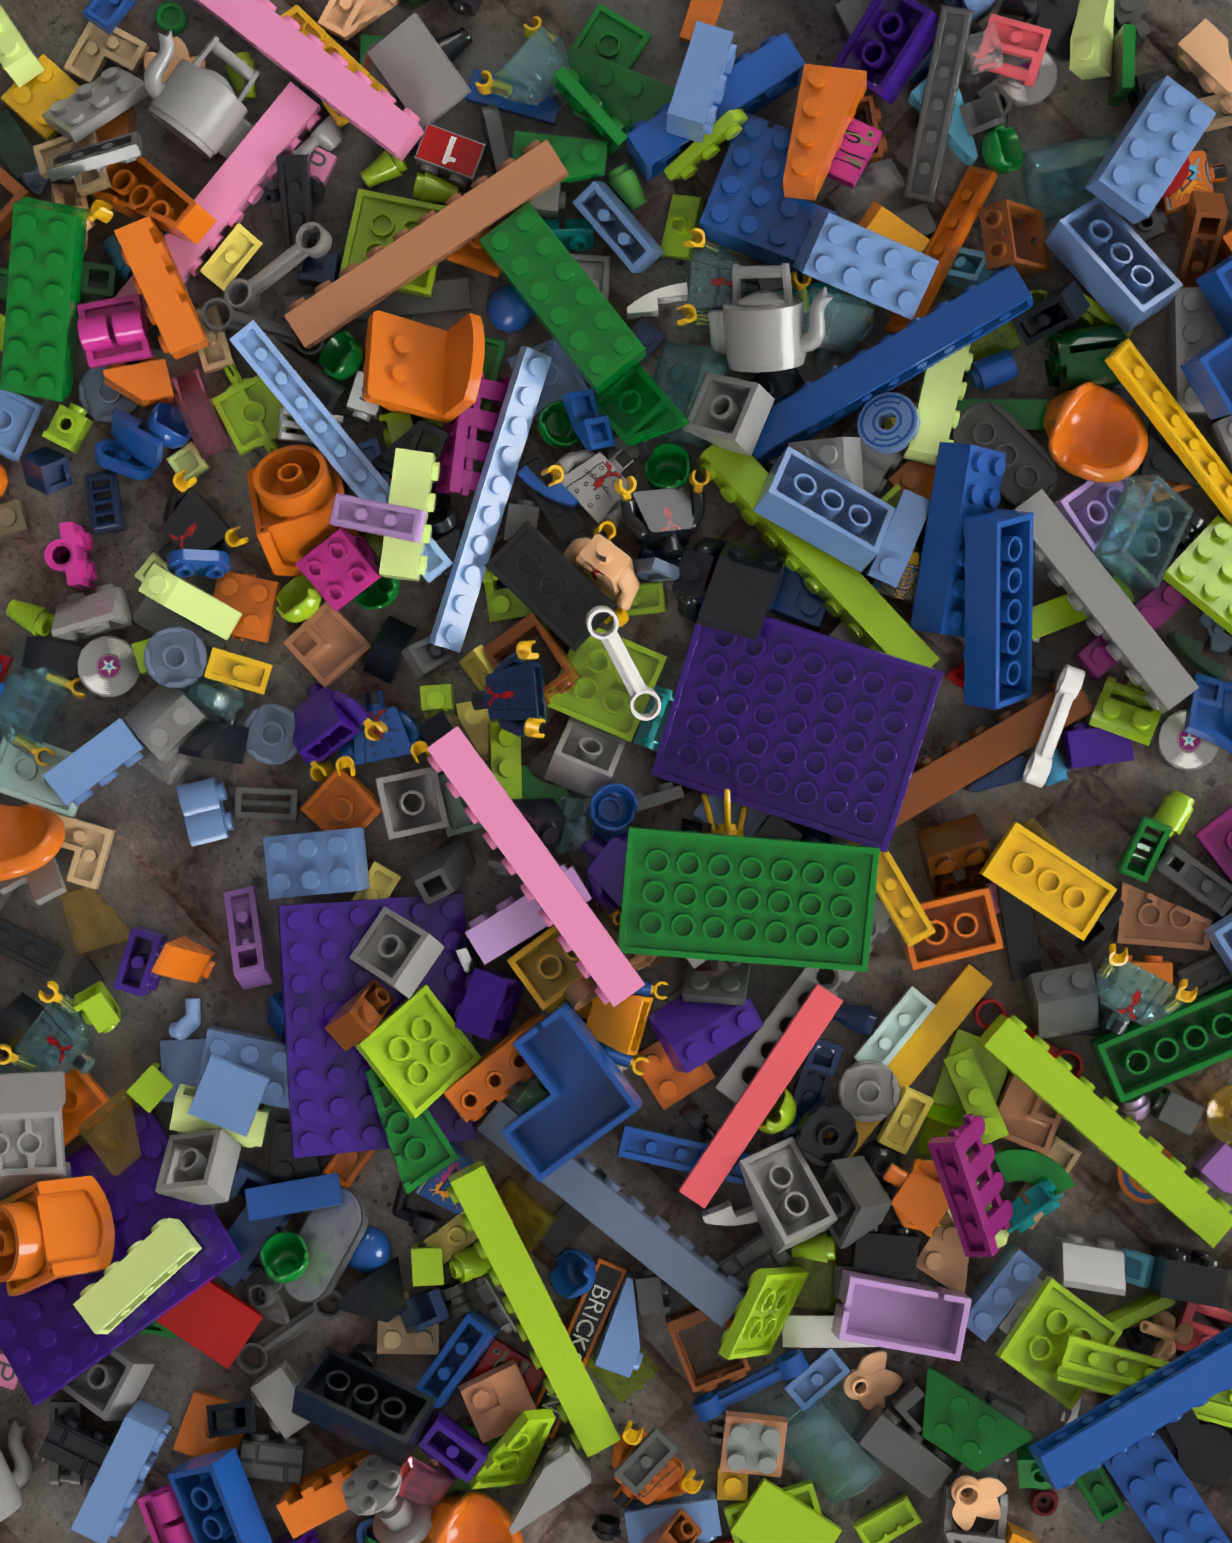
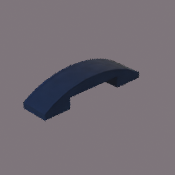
M818 1038L804 1059L792 1095L797 1104L796 1118L789 1127L782 1131L779 1142L792 1136L795 1140V1133L803 1115L811 1109L813 1104L817 1102L824 1103L832 1076L835 1075L843 1045Z

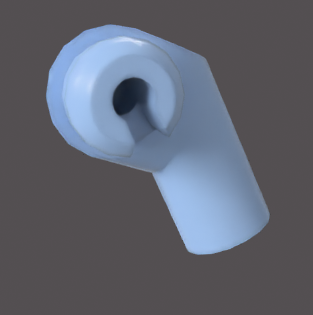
M185 998V1015L178 1022H172L168 1029L172 1038L178 1040L186 1039L199 1028L201 1024V998Z

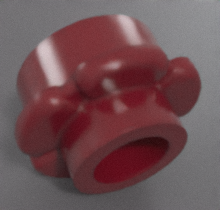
M1036 1489L1030 1492L1028 1503L1031 1505V1510L1034 1514L1050 1516L1057 1509L1059 1499L1054 1490ZM1042 1498L1046 1499L1044 1503L1040 1502Z

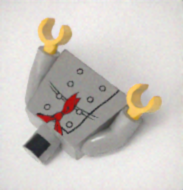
M622 448L608 460L599 450L594 452L585 449L569 452L554 465L541 471L542 476L549 472L552 474L553 482L548 484L549 487L561 483L598 524L603 520L594 529V535L604 530L609 541L616 535V527L622 519L619 502L622 499V495L614 490V483L617 479L621 478L623 488L625 490L628 489L627 480L620 473L633 462V459Z

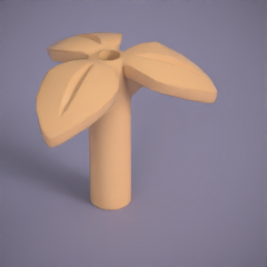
M1166 1310L1152 1316L1154 1323L1145 1320L1140 1324L1142 1333L1162 1339L1157 1342L1152 1357L1168 1360L1176 1353V1340L1183 1346H1186L1193 1337V1328L1189 1323H1182L1174 1330L1176 1324L1175 1317Z

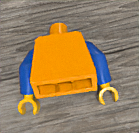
M643 980L645 983L643 987L615 1007H613L611 1002L605 1005L597 995L593 1002L591 1001L586 1006L575 1010L581 1018L587 1019L586 1026L613 1062L623 1067L629 1065L637 1075H643L644 1071L635 1068L636 1063L640 1060L649 1063L645 1055L638 1054L653 998L647 996L651 994L659 1000L668 998L667 996H659L657 994V987L659 985L669 986L665 981H656L651 984L650 981Z

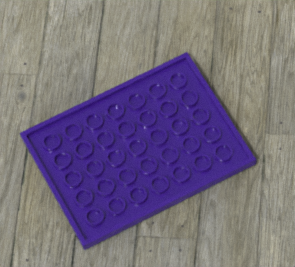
M767 617L757 641L699 625L696 622L651 775L724 799V790L729 789L731 802L864 846L880 848V851L886 853L945 672L771 617Z
M451 893L429 905H426L422 896L419 895L277 906L291 1152L293 1158L390 1148L364 1073L371 1066L355 1045L345 1051L325 1030V1027L335 1013L373 978L395 1000L381 1021L407 999L406 996L349 959L384 906L425 930L445 946L417 989L422 985H427L456 1023L455 1011L458 1004L464 1000L467 991L465 989V981L468 976L456 953L457 941L461 937L460 933L466 932L464 893ZM461 1030L473 1045L472 1034ZM443 1094L427 1108L448 1142L478 1139L477 1120L475 1122L471 1119L468 1122L462 1120Z
M137 1107L65 1159V1162H70L71 1178L93 1176L107 1198L115 1230L114 1252L110 1265L116 1261L120 1262L128 1255L127 1250L139 1240L144 1241L152 1233L151 1228L164 1218L181 1220L202 1249L108 1334H95L73 1305L81 1298L80 1292L92 1283H97L105 1276L103 1274L104 1271L58 1278L23 1295L9 1296L6 1282H0V1347L32 1405L42 1403L242 1259L241 1254L210 1204L199 1205L161 1195L155 1191L169 1135L154 1110L148 1113L143 1107Z

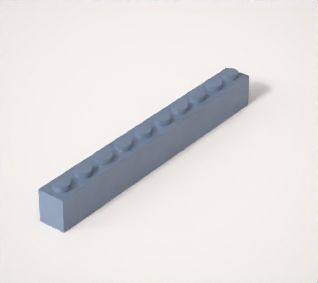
M504 1098L495 1105L477 1130L530 1172L501 1133L506 1123L525 1109L514 1099L510 1098L507 1101ZM577 1156L573 1157L541 1181L720 1327L724 1326L734 1313L737 1304L744 1299L746 1292L742 1290L744 1288L742 1282L731 1274L726 1277L717 1269L720 1266L716 1261L706 1254L702 1258L693 1250L695 1245L683 1235L677 1238L669 1231L671 1226L658 1215L654 1218L644 1211L646 1206L633 1195L630 1198L619 1191L622 1188L621 1185L609 1176L605 1179L595 1172L597 1166L583 1156L581 1159Z

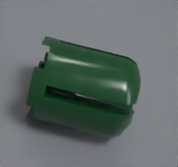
M1108 323L1058 330L1046 336L1044 343L1050 342L1049 360H1044L1045 371L1049 386L1056 385L1057 387L1055 394L1074 390L1086 382H1093L1103 387L1120 384V380L1104 360L1121 341L1127 339L1125 333L1118 325Z

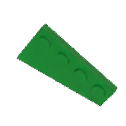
M369 1067L364 1073L404 1192L408 1194L459 1157L428 1109L423 1111L417 1118L411 1119L372 1067Z

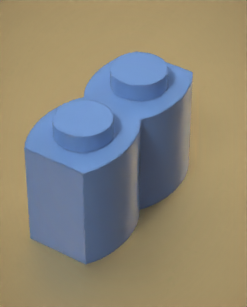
M217 777L177 786L178 797L192 847L232 837L231 830H235V825L231 812L226 813L223 801L227 800V793L223 782L218 783Z

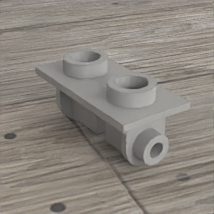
M489 1274L476 1278L474 1280L476 1284L474 1288L484 1304L488 1305L494 1301L497 1306L489 1310L496 1324L506 1334L512 1330L516 1332L515 1325L520 1323L515 1312L509 1315L501 1299L506 1295L502 1285L495 1287Z

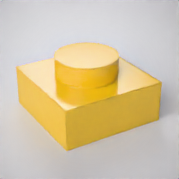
M717 1465V1500L748 1501V1474L719 1471L720 1465Z

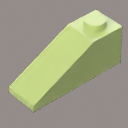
M1080 0L1070 39L1069 70L1081 80L1112 76L1114 0Z
M156 564L152 565L138 590L161 605L225 640L229 639L243 614L187 580L177 577L169 572L168 569Z

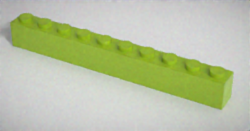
M712 444L702 452L697 462L702 475L704 470H708L710 473L709 481L713 480L720 488L723 498L729 503H734L741 511L744 521L750 526L754 525L760 531L762 539L767 546L772 549L775 548L782 556L787 557L785 565L791 571H796L804 579L803 582L806 588L811 593L817 594L825 602V608L832 616L839 617L846 625L845 628L853 639L860 640L867 648L927 667H932L939 660V657L859 571L753 511L769 475L753 456L725 450L715 444Z
M1000 1014L977 1040V1043L1200 1240L1214 1248L1232 1227V1215L1229 1213L1232 1207L1219 1196L1213 1199L1206 1193L1209 1187L1196 1176L1192 1179L1184 1173L1187 1169L1186 1166L1173 1156L1168 1159L1161 1152L1164 1147L1151 1136L1145 1139L1139 1133L1141 1127L1130 1117L1126 1116L1123 1119L1116 1113L1119 1107L1109 1098L1103 1096L1100 1099L1093 1093L1096 1087L1082 1075L1079 1079L1070 1072L1073 1067L1059 1055L1055 1059L1047 1052L1050 1046L1037 1035L1032 1039L1024 1032L1027 1026L1014 1015L1009 1018Z
M480 1159L448 1176L451 1186L446 1189L454 1205L460 1202L465 1212L460 1217L467 1231H475L479 1240L474 1242V1245L482 1260L488 1257L493 1268L487 1271L495 1287L502 1285L506 1295L501 1299L509 1315L514 1312L516 1313L520 1323L516 1324L515 1327L523 1342L529 1339L534 1350L528 1353L536 1369L543 1367L547 1377L542 1379L550 1397L555 1394L557 1395L561 1404L556 1406V1409L564 1424L570 1421L574 1431L569 1435L577 1451L583 1448L589 1458L620 1441L621 1439L482 1160Z

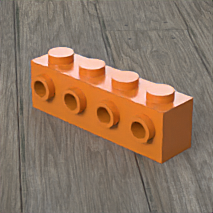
M535 1013L481 1056L482 1058L443 1093L462 1120L468 1122L471 1119L475 1122L488 1111L486 1106L494 1100L500 1102L512 1092L510 1087L517 1081L525 1082L535 1074L513 1043L521 1034L537 1022L544 1019L542 1014Z

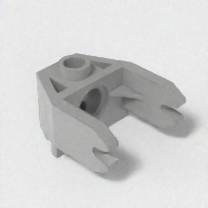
M944 1485L941 1497L939 1528L945 1543H1005L1008 1495L1004 1493L997 1497L1001 1511L1000 1519H993V1524L988 1531H965L957 1528L953 1522L951 1511L954 1500L951 1495V1486Z

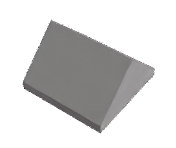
M433 767L375 779L388 840L449 827L438 773Z

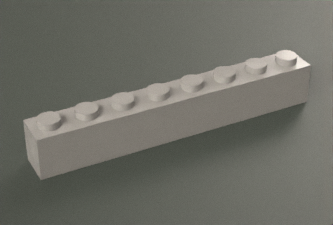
M1043 489L1014 509L1015 511L1034 513L1033 558L1037 562L1043 561L1050 570L1047 574L1051 581L1057 587L1062 585L1069 594L1067 600L1077 612L1081 610L1088 618L1086 624L1096 636L1101 635L1108 644L1106 646L1108 653L1114 660L1122 661L1128 669L1125 671L1127 677L1134 685H1141L1147 693L1145 696L1146 701L1155 711L1160 710L1162 713L1169 711L1199 688Z

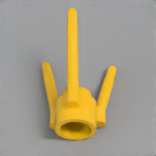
M725 789L724 823L717 824L718 829H716L708 796L706 793H703L701 797L707 822L712 825L711 833L744 836V825L748 807L741 806L736 829V823H731L730 790Z

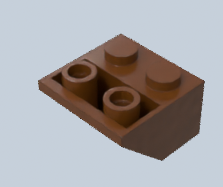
M976 814L916 831L920 855L934 897L950 894L954 891L989 881V879L980 874L990 854L988 839Z

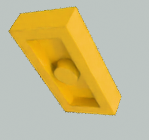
M212 646L203 677L264 695L273 665Z

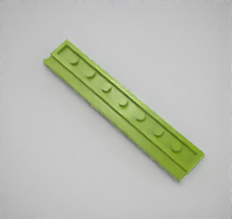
M1065 1333L1056 1362L1058 1364L1056 1373L1053 1372L1052 1377L1061 1382L1114 1396L1170 1363V1361ZM1232 1388L1212 1396L1205 1405L1192 1408L1197 1419L1232 1428Z

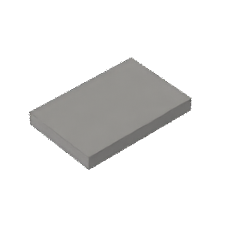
M415 13L367 52L405 108L410 109L421 119L418 123L422 130H425L427 123L433 124L472 92L420 17Z

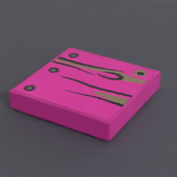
M853 118L845 132L839 151L837 150L832 160L831 168L826 177L854 189L882 137V131Z

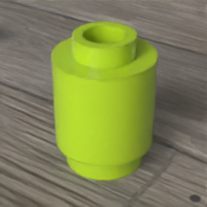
M1172 790L1170 795H1166L1153 819L1172 826L1173 829L1169 838L1173 834L1180 835L1194 810L1192 806L1195 801L1179 791Z
M475 1245L453 1253L452 1261H449V1270L454 1279L458 1278L461 1283L489 1274L487 1270L493 1268L488 1257L483 1260L481 1259Z

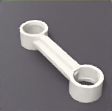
M600 605L592 608L586 616L587 629L593 637L600 639L630 695L628 704L631 712L640 720L647 721L655 718L661 710V700L655 690L645 685L618 634L619 621L616 614L607 606ZM599 612L610 613L614 620L611 629L604 633L594 631L591 626L593 617ZM645 693L652 695L655 698V706L650 712L638 713L634 710V701L639 695Z
M1066 664L1061 671L1055 688L1056 694L1037 746L1026 764L1022 778L1023 782L1042 788L1051 770L1052 756L1072 702L1082 687L1085 678L1084 670Z

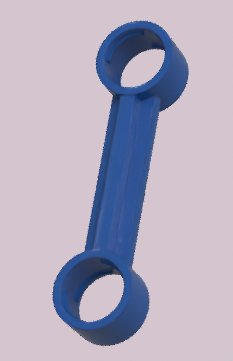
M801 1348L789 1350L777 1357L772 1364L720 1390H712L700 1395L693 1400L691 1406L699 1422L710 1421L721 1415L727 1407L780 1380L786 1381L801 1375L809 1368V1364Z

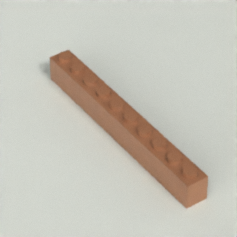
M539 139L532 142L523 149L525 152L523 156L517 160H514L513 157L505 160L497 166L499 172L490 178L487 175L478 178L470 185L472 190L463 196L460 192L451 196L444 202L445 208L437 213L434 210L429 211L418 219L420 224L411 231L408 228L402 229L392 237L393 243L385 248L382 245L375 247L366 254L368 258L366 261L358 266L356 263L348 265L340 271L342 277L333 283L330 280L321 283L314 289L315 295L307 300L302 297L288 306L290 311L284 317L303 346L311 349L509 217L525 203L533 201L569 177L567 170L548 140L542 143Z

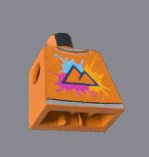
M1191 151L1188 156L1190 166L1187 179L1180 190L1170 197L1159 200L1157 203L1158 209L1161 208L1165 215L1169 216L1188 208L1192 191L1214 192L1213 184L1227 180L1225 164L1208 165L1205 151Z

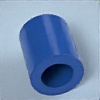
M1007 348L971 364L972 370L968 372L973 387H979L983 392L1018 377L1016 362Z

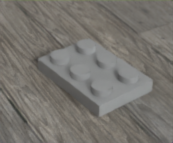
M119 66L111 67L104 70L101 76L93 82L79 86L75 93L65 100L53 103L50 109L43 113L42 116L49 127L77 143L148 97L149 94L146 91L143 80Z

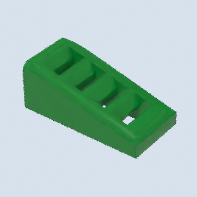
M1143 815L1116 864L1117 871L1147 883L1173 829L1172 826ZM1146 826L1160 831V836L1157 837L1145 832ZM1143 837L1155 842V845L1151 847L1139 841ZM1136 848L1149 852L1148 857L1135 853ZM1131 858L1143 862V866L1140 867L1130 863Z

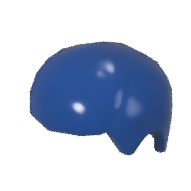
M510 284L497 287L489 295L486 313L491 323L497 329L511 333L521 331L530 323L533 313Z
M158 402L147 418L149 433L164 440V447L172 449L183 447L190 440L195 430V425L191 419L180 409L168 403Z
M608 783L599 787L592 795L589 804V814L595 825L606 831H619L633 821L636 808L638 807V800L632 789L618 783Z
M367 1226L366 1232L348 1265L362 1273H372L384 1266L390 1259L392 1248L387 1234L378 1227Z
M576 1248L567 1249L561 1255L555 1257L557 1266L549 1273L553 1290L560 1297L568 1299L588 1293L596 1278V1265L593 1258L584 1250Z

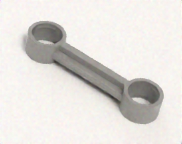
M316 222L305 223L299 228L294 245L248 281L242 278L231 281L225 289L224 299L235 311L245 314L252 313L260 303V294L308 256L315 259L325 256L332 246L331 234ZM320 232L321 235L318 243L314 247L308 248L310 237ZM248 288L246 300L237 305L236 300L239 293Z

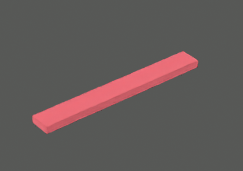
M818 983L814 985L679 1187L678 1191L704 1209L706 1208L843 1003L842 999Z

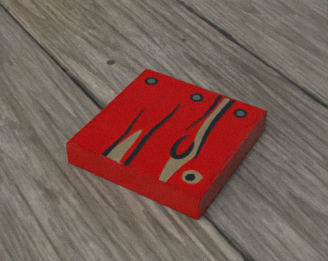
M496 1337L467 1381L514 1359L530 1396H532L546 1373L543 1367L536 1369L532 1359Z

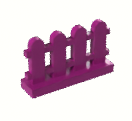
M482 372L475 403L448 424L443 423V428L451 431L439 460L440 473L439 479L435 484V492L444 494L459 493L458 495L469 496V491H476L481 473L472 471L473 460L485 462L490 443L476 440L477 429L494 433L510 378L504 377L501 378V382L484 379V372ZM481 399L498 402L497 413L480 410Z
M965 1114L962 1117L964 1123L958 1129H951L948 1132L949 1137H933L927 1144L965 1256L993 1257L999 1251L994 1237L1000 1230H1007L1009 1228V1220L1013 1215V1206L1009 1200H1001L999 1192L1003 1189L1004 1179L1000 1172H992L990 1164L994 1160L995 1153L992 1145L983 1144L981 1140V1135L985 1131L984 1119L981 1116ZM972 1146L973 1152L967 1157L966 1151ZM982 1175L983 1179L977 1185L975 1180ZM991 1202L992 1208L986 1213L985 1208Z

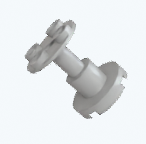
M371 1454L342 1484L341 1488L345 1495L347 1507L357 1515L375 1514L373 1533L380 1543H421L432 1527L430 1518L431 1511L433 1513L434 1511L431 1502L422 1492L416 1489L400 1490L402 1484L401 1468L375 1454Z

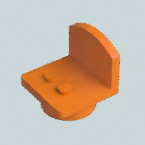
M379 310L375 311L369 316L367 325L366 352L363 367V399L366 402L383 406L392 412L409 413L446 424L451 422L475 403L479 391L485 354L484 327L481 316L468 313L447 331Z
M290 445L269 453L255 468L249 469L246 475L256 534L273 574L301 576L304 574L295 564L340 528L329 524L336 493L346 495L343 478L320 450L306 445ZM346 528L353 537L359 536L357 530Z
M93 1176L39 1181L0 1201V1282H6L9 1296L23 1295L58 1278L102 1272L110 1266L115 1242L114 1222L107 1198Z

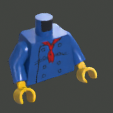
M382 691L363 694L366 710L373 722H384L388 727V732L382 733L375 726L374 732L380 740H369L364 733L365 727L361 724V732L340 747L339 759L336 761L335 766L339 777H341V770L344 768H350L352 777L356 774L354 759L355 765H362L412 754L416 763H420L418 760L420 753L426 752L428 757L431 754L427 750L429 746L418 728L420 724L408 711L400 710L397 706L385 708Z

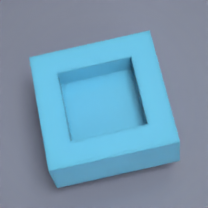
M1122 1248L1124 1252L1125 1282L1142 1288L1149 1287L1155 1257L1130 1248Z

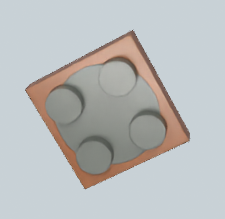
M726 1410L719 1471L781 1478L788 1417Z

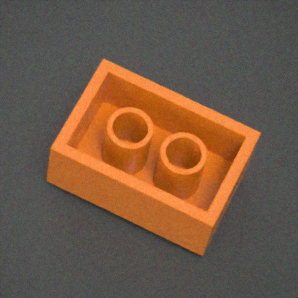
M979 886L918 901L936 933L909 948L900 935L907 965L911 970L1004 948L990 889L986 886Z

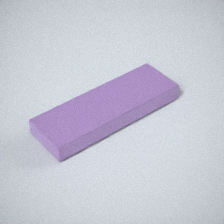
M336 493L329 524L420 543L427 512Z

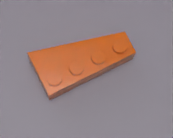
M804 64L783 177L784 197L816 200L831 168L832 160L843 142L845 132L856 114L857 106L867 90V71Z
M138 156L136 160L130 163L117 162L108 165L106 170L111 187L91 194L95 199L103 200L112 205V210L133 219L140 220L150 216L160 230L196 245L217 221L142 156Z
M147 216L114 230L122 247L120 250L127 267H131L135 276L133 283L139 295L144 296L148 304L145 310L152 325L157 324L161 335L157 336L164 353L170 352L177 360L210 346L164 235L152 218Z
M361 1449L304 1476L300 1484L291 1483L276 1506L293 1539L349 1510L345 1503V1495L342 1492V1484L373 1453ZM411 1454L401 1468V1485L410 1479V1475L416 1465Z

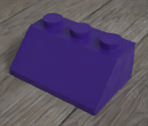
M872 0L832 66L867 71V91L893 105L934 40L939 17L932 10L915 0Z
M680 995L649 1014L647 1018L673 1068L686 1074L764 1026L748 996H746L745 1006L684 1002L683 996Z

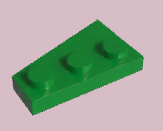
M561 66L553 74L552 84L577 114L584 113L586 116L585 122L588 125L587 128L592 135L608 141L607 154L611 158L628 138L625 134L626 129L616 117L611 119L603 110L605 107L603 102L594 93L589 95L581 86L583 81L572 69L568 71L564 66Z
M515 131L512 152L514 160L525 154L523 149L538 139L541 143L548 140L569 175L560 183H572L605 176L608 141Z

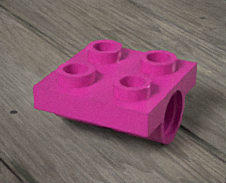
M139 293L77 305L79 338L83 349L86 351L88 366L91 369L153 357L142 298Z
M72 521L59 523L61 539H56L47 545L44 552L46 563L52 569L66 574L67 586L82 591L94 589L93 581H97V569L95 563L90 561L89 551L93 550L91 533L86 532V528ZM70 553V559L65 563V558Z
M343 527L336 530L295 564L335 612L381 577L379 575L380 568L374 562L375 553L370 544L358 535L353 537Z
M171 1484L138 1496L137 1502L153 1543H194Z

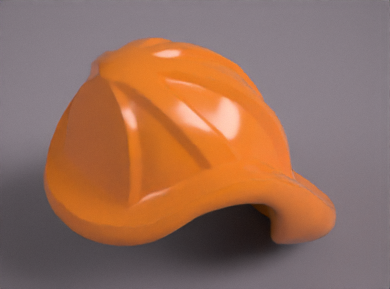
M1086 382L1074 390L1059 394L1047 404L1044 426L1049 438V452L1053 461L1066 472L1093 482L1114 483L1132 475L1143 462L1148 449L1147 428L1135 408L1120 395L1099 384Z
M31 803L23 806L0 804V881L19 877L39 869L59 852L65 839V826L62 819L55 812Z
M468 1491L462 1497H447L433 1503V1512L431 1511L430 1518L432 1527L423 1540V1543H523L521 1530L513 1535L509 1531L511 1517L509 1511L494 1498L480 1491Z

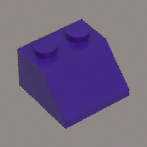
M474 968V971L469 973L465 981V989L467 991L464 1000L456 1008L454 1017L457 1020L454 1027L487 1040L505 1038L508 1036L525 985L519 977L487 968Z

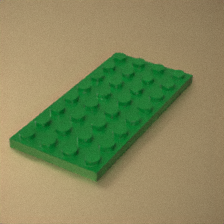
M628 826L617 946L622 953L867 972L880 848L864 845Z

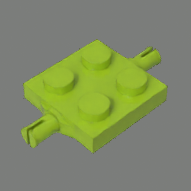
M235 363L229 365L233 374L229 367L226 366L223 370L232 385L224 393L211 400L239 454L242 456L256 448L265 447L268 454L273 452V450L279 449L275 441L278 439L280 409L284 406L258 375L253 378L242 379ZM287 416V420L293 421L290 416ZM286 427V432L292 430L293 428Z

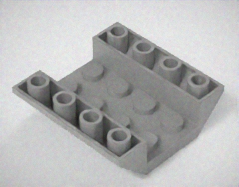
M64 1071L0 1074V1197H9L39 1181L71 1178L70 1162H65L62 1118V1107L66 1102Z

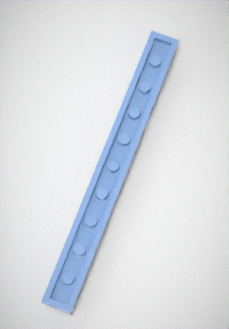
M252 320L229 339L354 493L359 498L388 503L390 495L388 483L257 323ZM432 537L430 544L424 543L423 556H428L426 574L422 576L430 583L453 563Z
M527 346L520 347L428 642L460 653L486 571L484 565L489 561L552 359V357Z

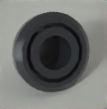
M878 1140L865 1144L858 1156H864L880 1183L887 1182L882 1178L891 1163L900 1167L898 1152L879 1143Z

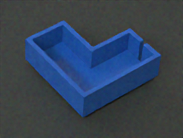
M745 112L749 119L741 125L743 130L731 140L698 228L704 231L706 240L766 264L782 265V263H789L790 273L796 271L797 276L803 278V273L795 269L793 265L818 208H822L837 215V212L804 199L784 197V191L779 189L783 182L792 130L778 124H774L773 129L767 127L768 120Z
M1232 255L1195 279L1226 334L1180 365L1210 420L1232 414Z
M568 1001L564 1002L514 1041L513 1045L548 1090V1093L506 1123L501 1133L536 1180L541 1182L640 1109L643 1100Z

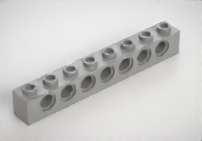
M876 897L869 954L875 946L872 941L879 932L884 934L893 923L884 905ZM801 967L761 1020L764 1026L750 1034L714 1082L715 1088L736 1103L750 1082L742 1078L743 1070L749 1066L759 1069L766 1058L760 1052L761 1046L769 1041L776 1044L783 1033L779 1029V1023L785 1017H794L800 1008L798 1005L799 996L804 992H810L816 983L837 996L838 993L835 990L842 981L847 983L856 971L832 970L831 980L827 983H819L816 975L820 968Z

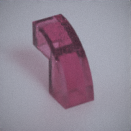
M193 369L170 379L175 400L202 459L231 447L227 431L211 402L208 387L199 369Z
M411 1456L401 1470L402 1483L398 1494L418 1504L437 1506L451 1489L457 1477L453 1476L446 1469V1466L436 1459H431L426 1465Z

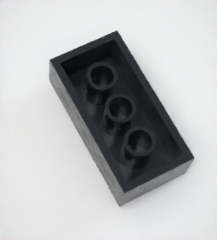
M326 1346L296 1386L292 1413L402 1468L431 1424L436 1399Z

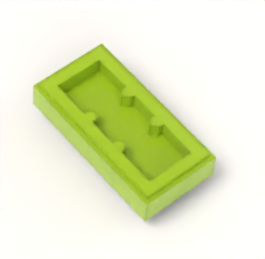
M672 195L661 248L665 251L662 255L663 258L692 260L694 248H686L683 242L686 240L694 241L693 234L687 232V229L698 228L704 200L701 197Z
M905 1492L852 1524L863 1543H888L922 1523V1520Z

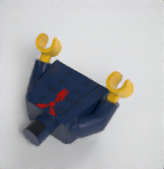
M535 640L520 641L516 646V650L495 666L493 673L486 675V690L472 692L471 696L474 710L488 709L491 720L498 721L501 729L518 737L544 738L545 734L539 733L540 724L547 723L545 694H543L542 664L528 661L539 658V653L531 652V646L536 643Z

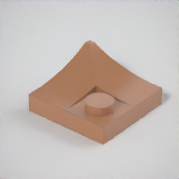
M327 601L319 607L311 618L307 619L283 642L324 688H328L352 665L369 653L372 645L339 610L335 612Z
M1009 1074L997 1103L998 1110L1009 1135L1002 1138L1048 1155L1062 1117L1016 1076Z
M514 1359L457 1386L482 1444L505 1434L523 1411L536 1409Z

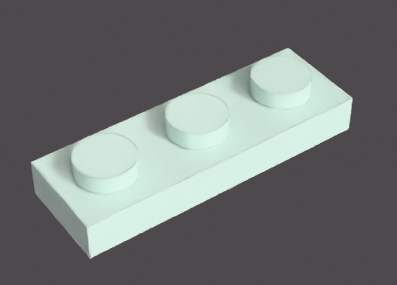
M910 985L873 1030L871 1036H868L855 1052L853 1058L858 1062L863 1060L879 1061L887 1066L936 1005Z

